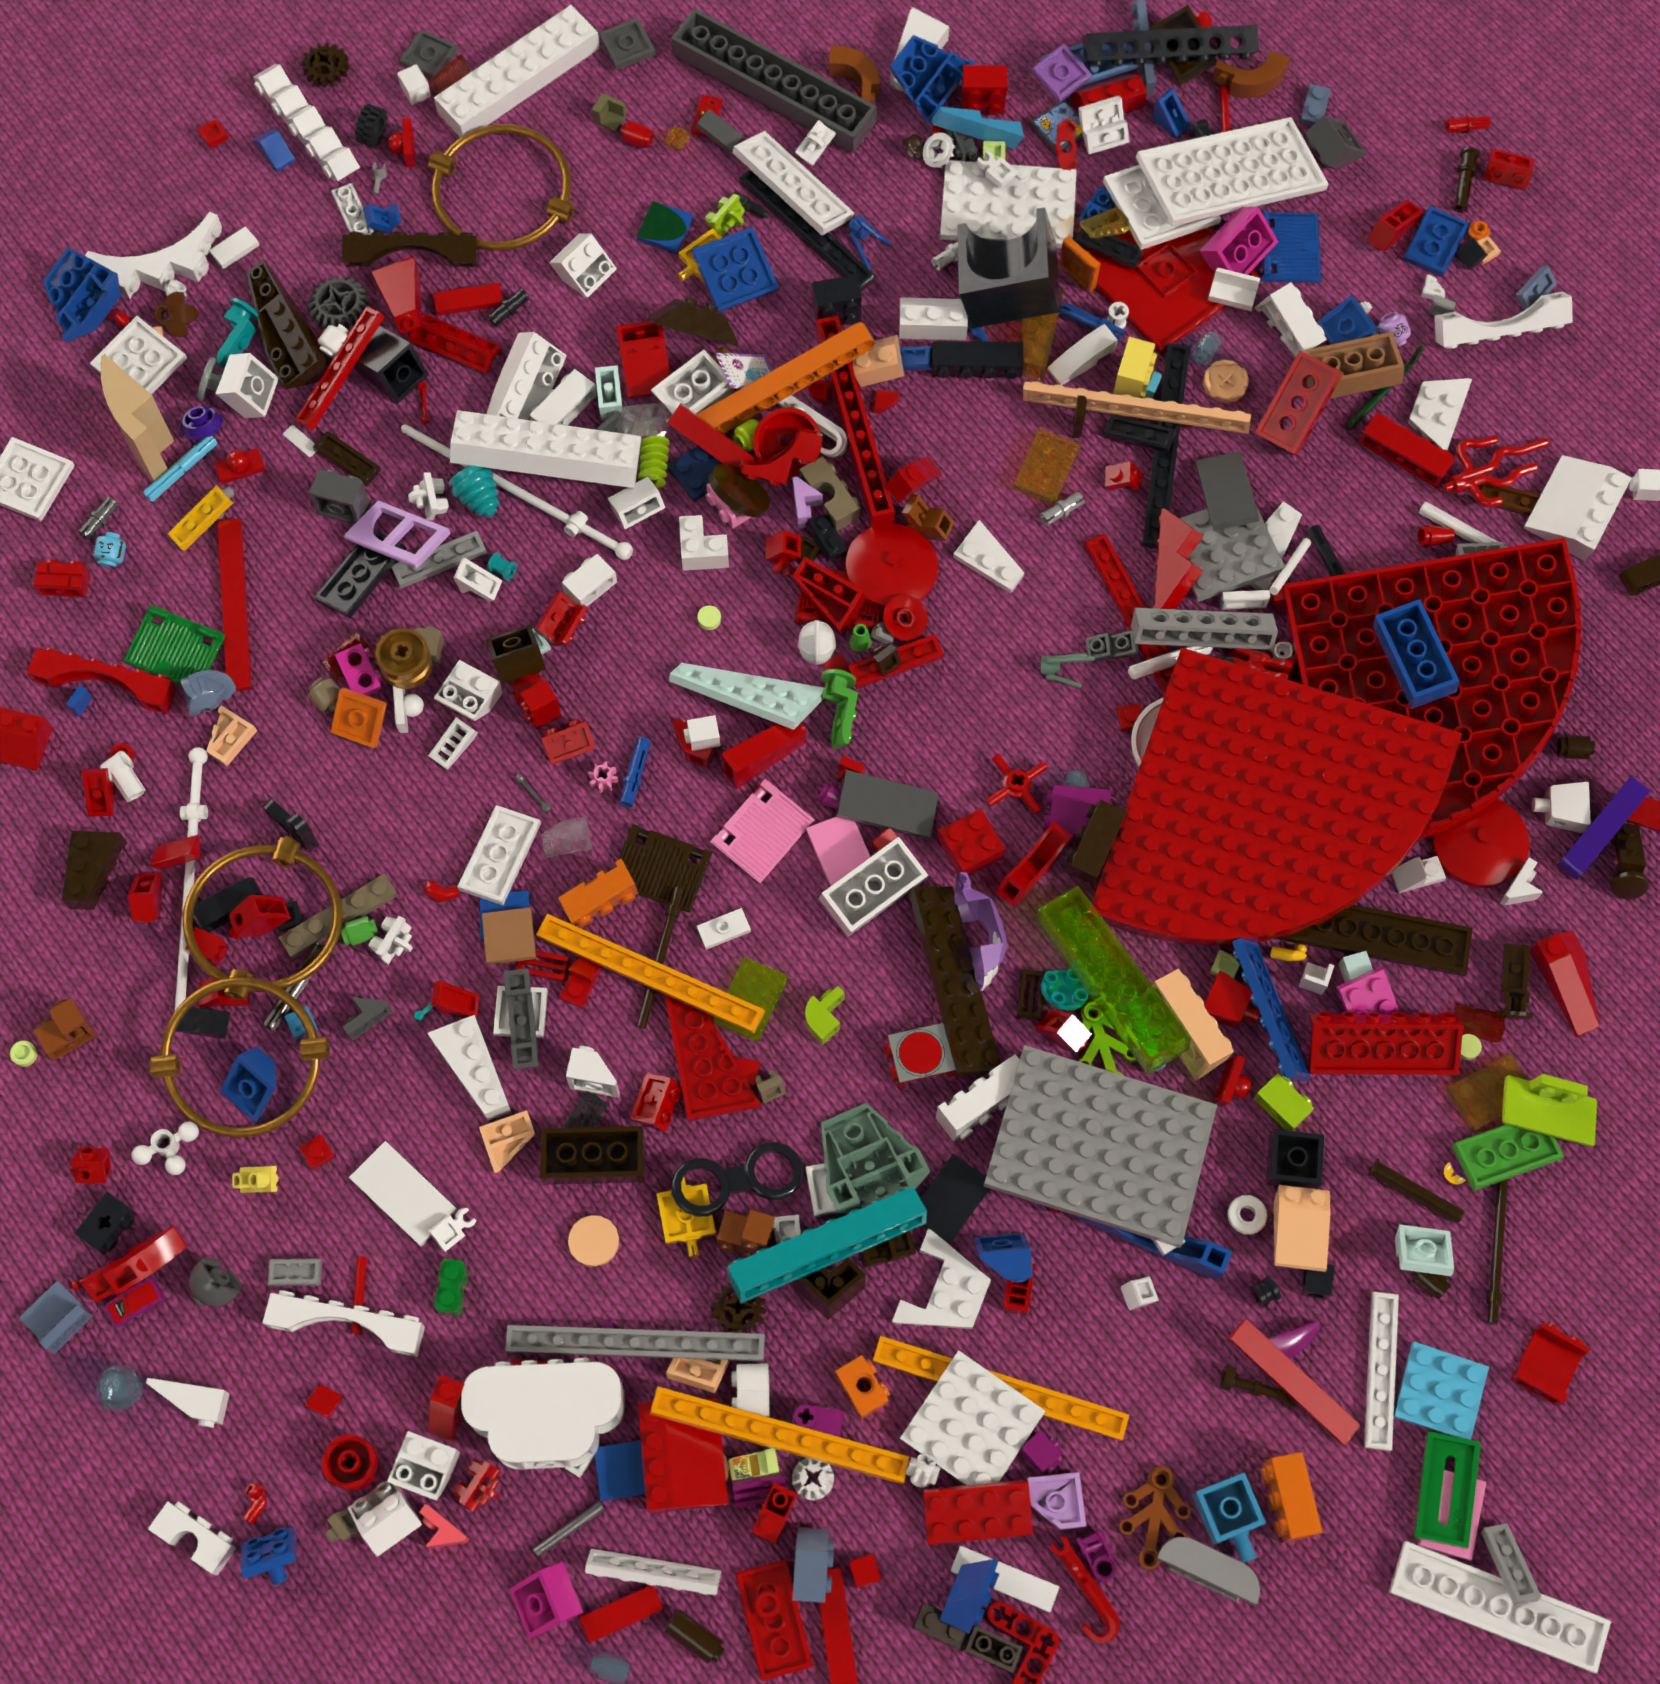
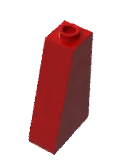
M411 256L372 271L376 287L399 333L402 334L421 327L420 274L414 257Z
M800 723L793 730L776 724L726 750L721 754L723 773L733 786L738 789L804 745L807 733L805 726Z

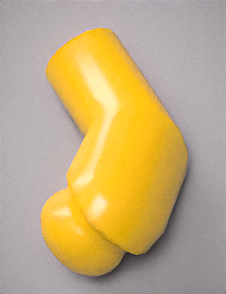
M1296 944L1294 950L1273 946L1270 957L1271 959L1282 961H1303L1307 956L1305 954L1307 948L1302 944Z

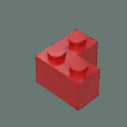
M539 673L536 675H526L512 683L514 690L511 693L512 698L517 706H521L522 714L527 723H533L536 730L561 717L557 697L546 679L542 680Z

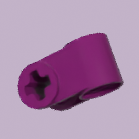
M801 1405L794 1413L793 1424L840 1437L844 1412L834 1408ZM803 1413H807L808 1418L812 1419L808 1420L807 1424H803L802 1419L799 1418L802 1417Z
M1096 1529L1094 1534L1085 1538H1076L1078 1550L1086 1562L1093 1579L1102 1584L1111 1581L1116 1574L1117 1567L1101 1529ZM1099 1563H1106L1110 1567L1111 1572L1109 1576L1099 1575L1097 1572V1565Z

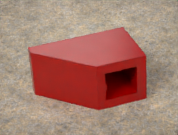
M674 718L672 722L673 731L685 759L708 769L717 747L692 751L691 743L686 744L684 729H688L687 720L682 719L680 721Z
M774 1482L752 1529V1535L776 1546L798 1493Z

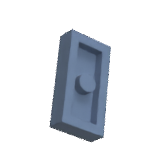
M1313 84L1309 85L1300 124L1312 127L1325 115L1331 91L1330 88Z
M1541 266L1517 292L1516 297L1523 311L1534 304L1541 295H1547L1557 285L1549 266Z

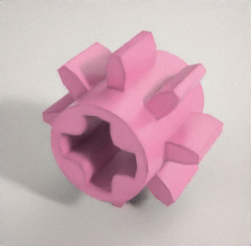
M606 761L603 765L595 763L594 771L588 772L589 778L593 779L590 782L591 788L597 786L600 793L607 789L612 791V784L618 783V777L614 776L616 768H609Z

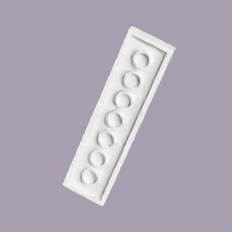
M1407 1541L1403 1543L1389 1589V1593L1593 1674H1596L1598 1671L1611 1623L1610 1620L1541 1594V1598L1536 1602L1514 1606L1502 1578Z

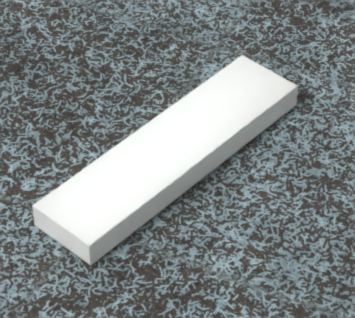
M960 1546L950 1572L958 1574L961 1565L990 1560L992 1558ZM998 1562L995 1572L999 1573V1577L993 1590L1046 1612H1051L1059 1586Z

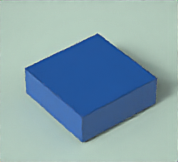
M78 686L66 705L74 715L80 717L93 698L86 688Z

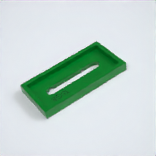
M1430 1431L1426 1433L1414 1538L1463 1549L1469 1548L1481 1442ZM1448 1456H1451L1455 1460L1454 1478L1449 1507V1521L1446 1526H1443L1439 1523L1438 1519L1445 1461Z

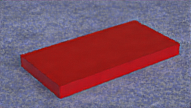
M787 1559L735 1573L761 1681L812 1668L813 1663L798 1602L793 1600V1582ZM763 1591H773L780 1597L781 1610L774 1618H762L755 1610V1599Z

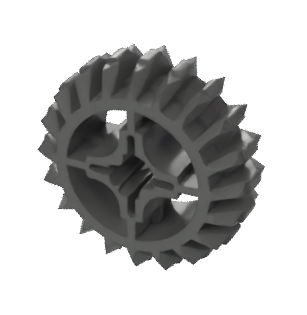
M334 275L331 281L326 278L324 284L318 282V289L312 288L313 295L309 296L310 303L308 308L312 319L319 327H323L324 330L329 325L337 327L339 324L346 329H353L365 308L369 307L370 301L367 297V291L360 282L356 283L353 278L347 281L344 275L341 279Z

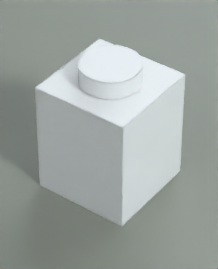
M417 64L397 73L400 87L411 105L423 102L431 97L428 82Z
M1638 469L1634 477H1631L1629 489L1633 491V500L1660 501V470Z
M716 715L687 720L688 729H684L686 744L691 743L692 751L720 746Z

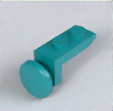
M231 298L229 300V304L232 307L224 315L226 320L232 322L230 327L233 330L217 353L216 361L223 372L229 355L241 354L249 346L250 340L256 332L250 320L258 321L259 314L252 306L238 298Z

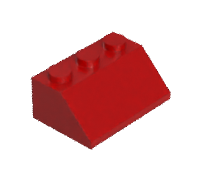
M1128 71L1081 86L1070 96L1077 111L1079 107L1120 96L1122 98L1123 114L1145 107L1147 90L1140 75Z
M0 707V763L37 771L53 730L47 719L42 716Z

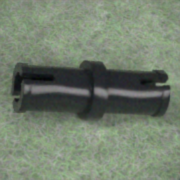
M520 288L508 300L504 299L496 310L487 315L490 323L497 327L507 317L515 315L516 310L530 300L528 294Z

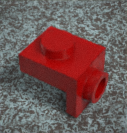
M1131 461L1105 466V487L1109 491L1128 486L1134 491L1140 490L1142 474L1140 469Z

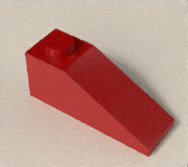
M1407 199L1379 218L1367 240L1377 250L1386 252L1401 239L1425 211Z
M927 456L913 461L900 469L884 486L896 501L900 503L908 498L910 494H914L940 477L942 473Z

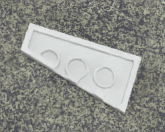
M1284 501L1265 523L1281 559L1302 516L1300 512ZM1274 576L1249 585L1256 590H1267Z

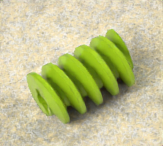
M648 436L641 441L638 481L649 477L656 488L666 485L664 479L667 476L665 471L667 470L666 462L668 461L667 454L669 453L668 446L670 443L668 438Z

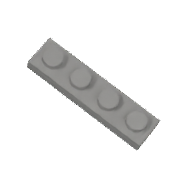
M478 531L438 546L419 568L399 562L392 566V570L402 589L458 566L464 557L470 561L487 554Z

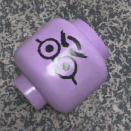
M1398 312L1384 315L1378 324L1380 334L1393 333L1397 347L1404 345L1406 339L1411 335V329L1406 317L1398 314Z

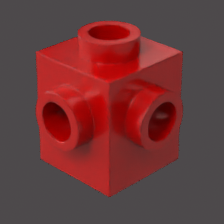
M91 1146L78 1148L69 1164L70 1173L74 1174V1182L87 1185L106 1183L112 1170L109 1148H94Z

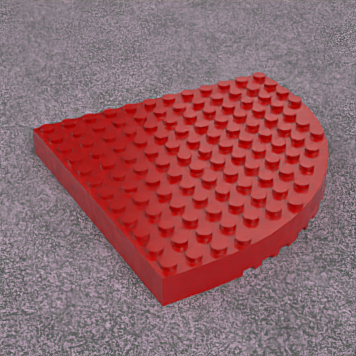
M1566 538L1283 585L1284 610L1300 684L1463 733L1438 805L1419 840L1443 832L1473 817L1496 801L1524 775L1539 757L1554 733L1571 694L1581 647V606ZM1420 599L1460 682L1456 693L1411 709L1374 631L1373 624L1376 615Z
M1181 647L1124 810L1127 813L1114 839L1089 910V919L1166 942L1173 941L1180 942V944L1205 946H1234L1232 941L1239 938L1250 942L1268 941V939L1295 934L1302 929L1320 924L1342 910L1353 906L1363 896L1377 888L1401 864L1402 860L1414 847L1435 812L1448 780L1463 733Z

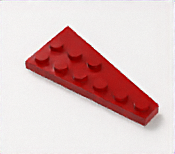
M665 995L687 1120L694 1121L761 1108V1103L755 1096L737 1061L716 1028L710 1014Z

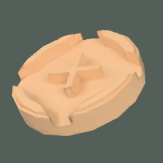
M1221 360L1214 362L1206 370L1203 386L1205 392L1212 399L1222 403H1231L1244 396L1248 388L1249 377L1246 370L1238 366V363L1230 360Z
M591 1215L580 1219L574 1224L569 1233L568 1245L571 1254L577 1262L588 1267L602 1266L612 1260L619 1249V1236L616 1227L610 1220L602 1216Z

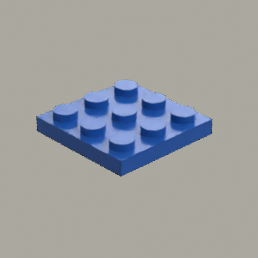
M753 227L696 247L691 251L713 304L718 306L720 312L773 293L779 289Z

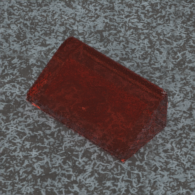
M459 55L430 79L432 93L435 96L472 72L463 55Z
M353 632L321 660L319 664L336 680H339L343 676V672L336 660L335 654L360 643L363 649L368 647L371 651L372 648L357 632ZM353 655L350 657L349 663L354 666L362 657Z
M1459 1003L1455 1004L1454 1014L1459 1016L1464 1025L1463 1035L1472 1034L1478 1039L1495 1043L1501 1041L1505 1031V1018L1496 1016V1012Z

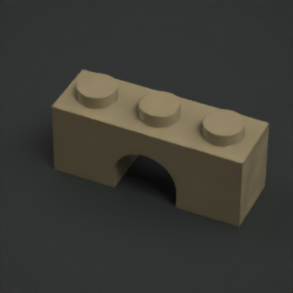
M822 456L815 463L811 462L799 469V478L820 493L825 492L833 496L830 501L824 504V515L827 514L837 531L859 519L860 503L856 497H851L848 493L849 490L846 483L842 479L839 480L836 476V470L831 462L827 463Z

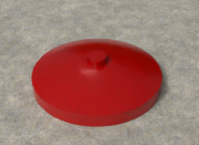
M880 524L866 529L851 543L846 556L845 572L848 582L865 591L866 603L884 609L890 599L901 594L912 595L920 601L925 599L936 582L938 559L931 543L915 529L900 524Z
M1497 799L1473 817L1443 832L1432 835L1431 846L1434 856L1439 858L1442 869L1454 880L1471 887L1490 888L1509 881L1522 868L1529 852V835L1519 814L1511 806Z

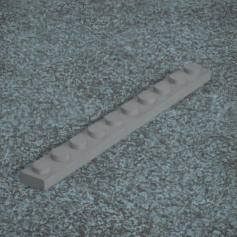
M507 1325L505 1351L507 1353L764 1361L765 1334Z

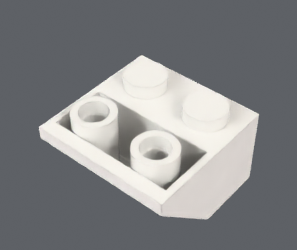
M578 234L549 262L559 277L585 298H588L617 269L592 234Z
M459 660L435 695L434 700L476 721L492 710L503 691L500 681Z
M408 1431L387 1482L437 1501L452 1476L460 1452L455 1448Z
M388 1480L381 1482L374 1490L364 1497L357 1499L354 1504L348 1507L361 1536L377 1557L422 1525L400 1487L388 1483Z

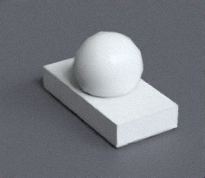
M393 686L395 724L398 732L408 733L407 716H418L423 711L424 703L418 695H406L405 689Z

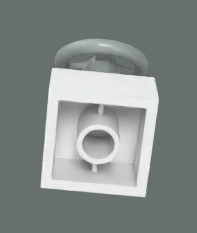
M251 353L229 355L223 375L219 373L214 374L217 361L214 357H211L206 364L197 394L198 400L203 401L208 390H212L244 418L265 417L279 378Z

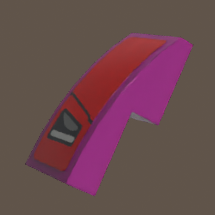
M151 1277L125 1291L104 1306L115 1328H119L140 1313H147L164 1301L165 1297L155 1278Z

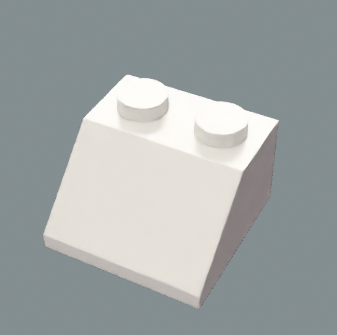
M580 1046L579 1049L572 1048L566 1073L570 1089L619 1098L620 1092L617 1081L599 1054L594 1052L593 1048L587 1046Z

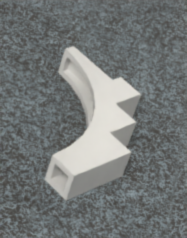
M209 212L201 224L187 237L158 252L142 256L115 257L87 251L85 256L118 274L121 296L130 299L133 293L139 289L140 282L163 291L165 284L174 279V274L199 282L201 277L207 273L209 267L205 255L209 254L213 241L221 234L222 226L218 215Z

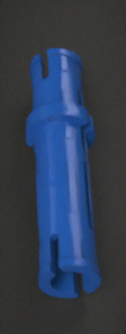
M1067 301L1064 302V308L1061 307L1060 315L1093 330L1105 324L1116 337L1118 343L1121 342V336H1124L1125 329L1109 323V320L1106 318L1101 319Z
M644 737L636 739L627 776L622 781L624 786L618 803L623 807L631 808L634 806L637 790L641 788L642 782L640 779L651 745V741Z

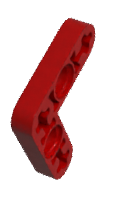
M999 1601L991 1604L987 1611L989 1622L1030 1646L1011 1684H1023L1025 1678L1020 1677L1022 1672L1027 1677L1036 1679L1035 1684H1040L1058 1648L1059 1637L1057 1633L1004 1602ZM1000 1607H1003L1004 1615L1011 1618L1012 1612L1017 1615L1012 1621L1010 1629L1005 1627L1008 1621L1000 1619L997 1622L994 1620L995 1614L992 1613L993 1609L998 1610ZM1019 1620H1026L1030 1624L1031 1629L1028 1635L1021 1636L1016 1632L1015 1626ZM1047 1634H1050L1052 1636L1051 1641L1054 1644L1052 1647H1046L1043 1654H1048L1049 1656L1045 1660L1042 1655L1032 1651L1034 1647L1038 1651L1040 1650L1043 1643L1039 1640L1040 1636L1045 1637ZM1030 1658L1040 1660L1042 1668L1039 1673L1032 1674L1028 1671L1027 1662Z

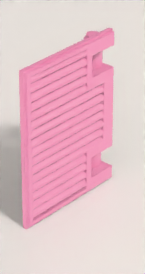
M764 779L758 789L749 796L710 843L758 883H761L815 819L767 779ZM768 792L772 797L765 804L761 799ZM731 834L735 839L728 846L724 841Z

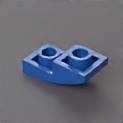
M1098 186L1091 201H1088L1082 212L1079 222L1095 229H1100L1115 205L1107 190Z

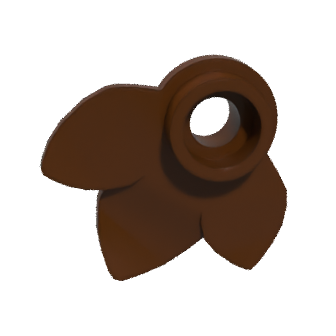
M184 292L169 294L165 303L158 305L154 311L156 322L166 326L168 332L177 337L188 336L186 324L195 321L199 315V311L194 306L184 303ZM168 311L169 317L164 319L163 314Z

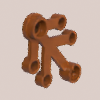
M1165 1466L1154 1467L1149 1472L1148 1482L1136 1491L1125 1494L1122 1499L1123 1505L1127 1509H1134L1138 1506L1140 1499L1154 1491L1151 1504L1130 1519H1123L1118 1525L1119 1532L1124 1536H1128L1134 1532L1138 1525L1149 1518L1145 1549L1138 1555L1139 1565L1145 1570H1153L1160 1564L1157 1560L1159 1553L1156 1551L1160 1521L1171 1535L1170 1540L1174 1539L1176 1533H1180L1183 1537L1187 1538L1186 1533L1179 1529L1163 1506L1165 1494L1175 1507L1174 1514L1178 1519L1185 1520L1191 1515L1190 1506L1182 1501L1173 1488L1174 1475L1172 1471ZM1157 1475H1163L1165 1477L1164 1484L1161 1485L1157 1483ZM1127 1496H1133L1135 1498V1504L1133 1506L1127 1504ZM1182 1506L1187 1509L1186 1516H1181L1178 1513L1179 1507ZM1124 1522H1128L1131 1525L1130 1532L1123 1531L1122 1524ZM1146 1554L1153 1557V1563L1150 1565L1144 1562Z

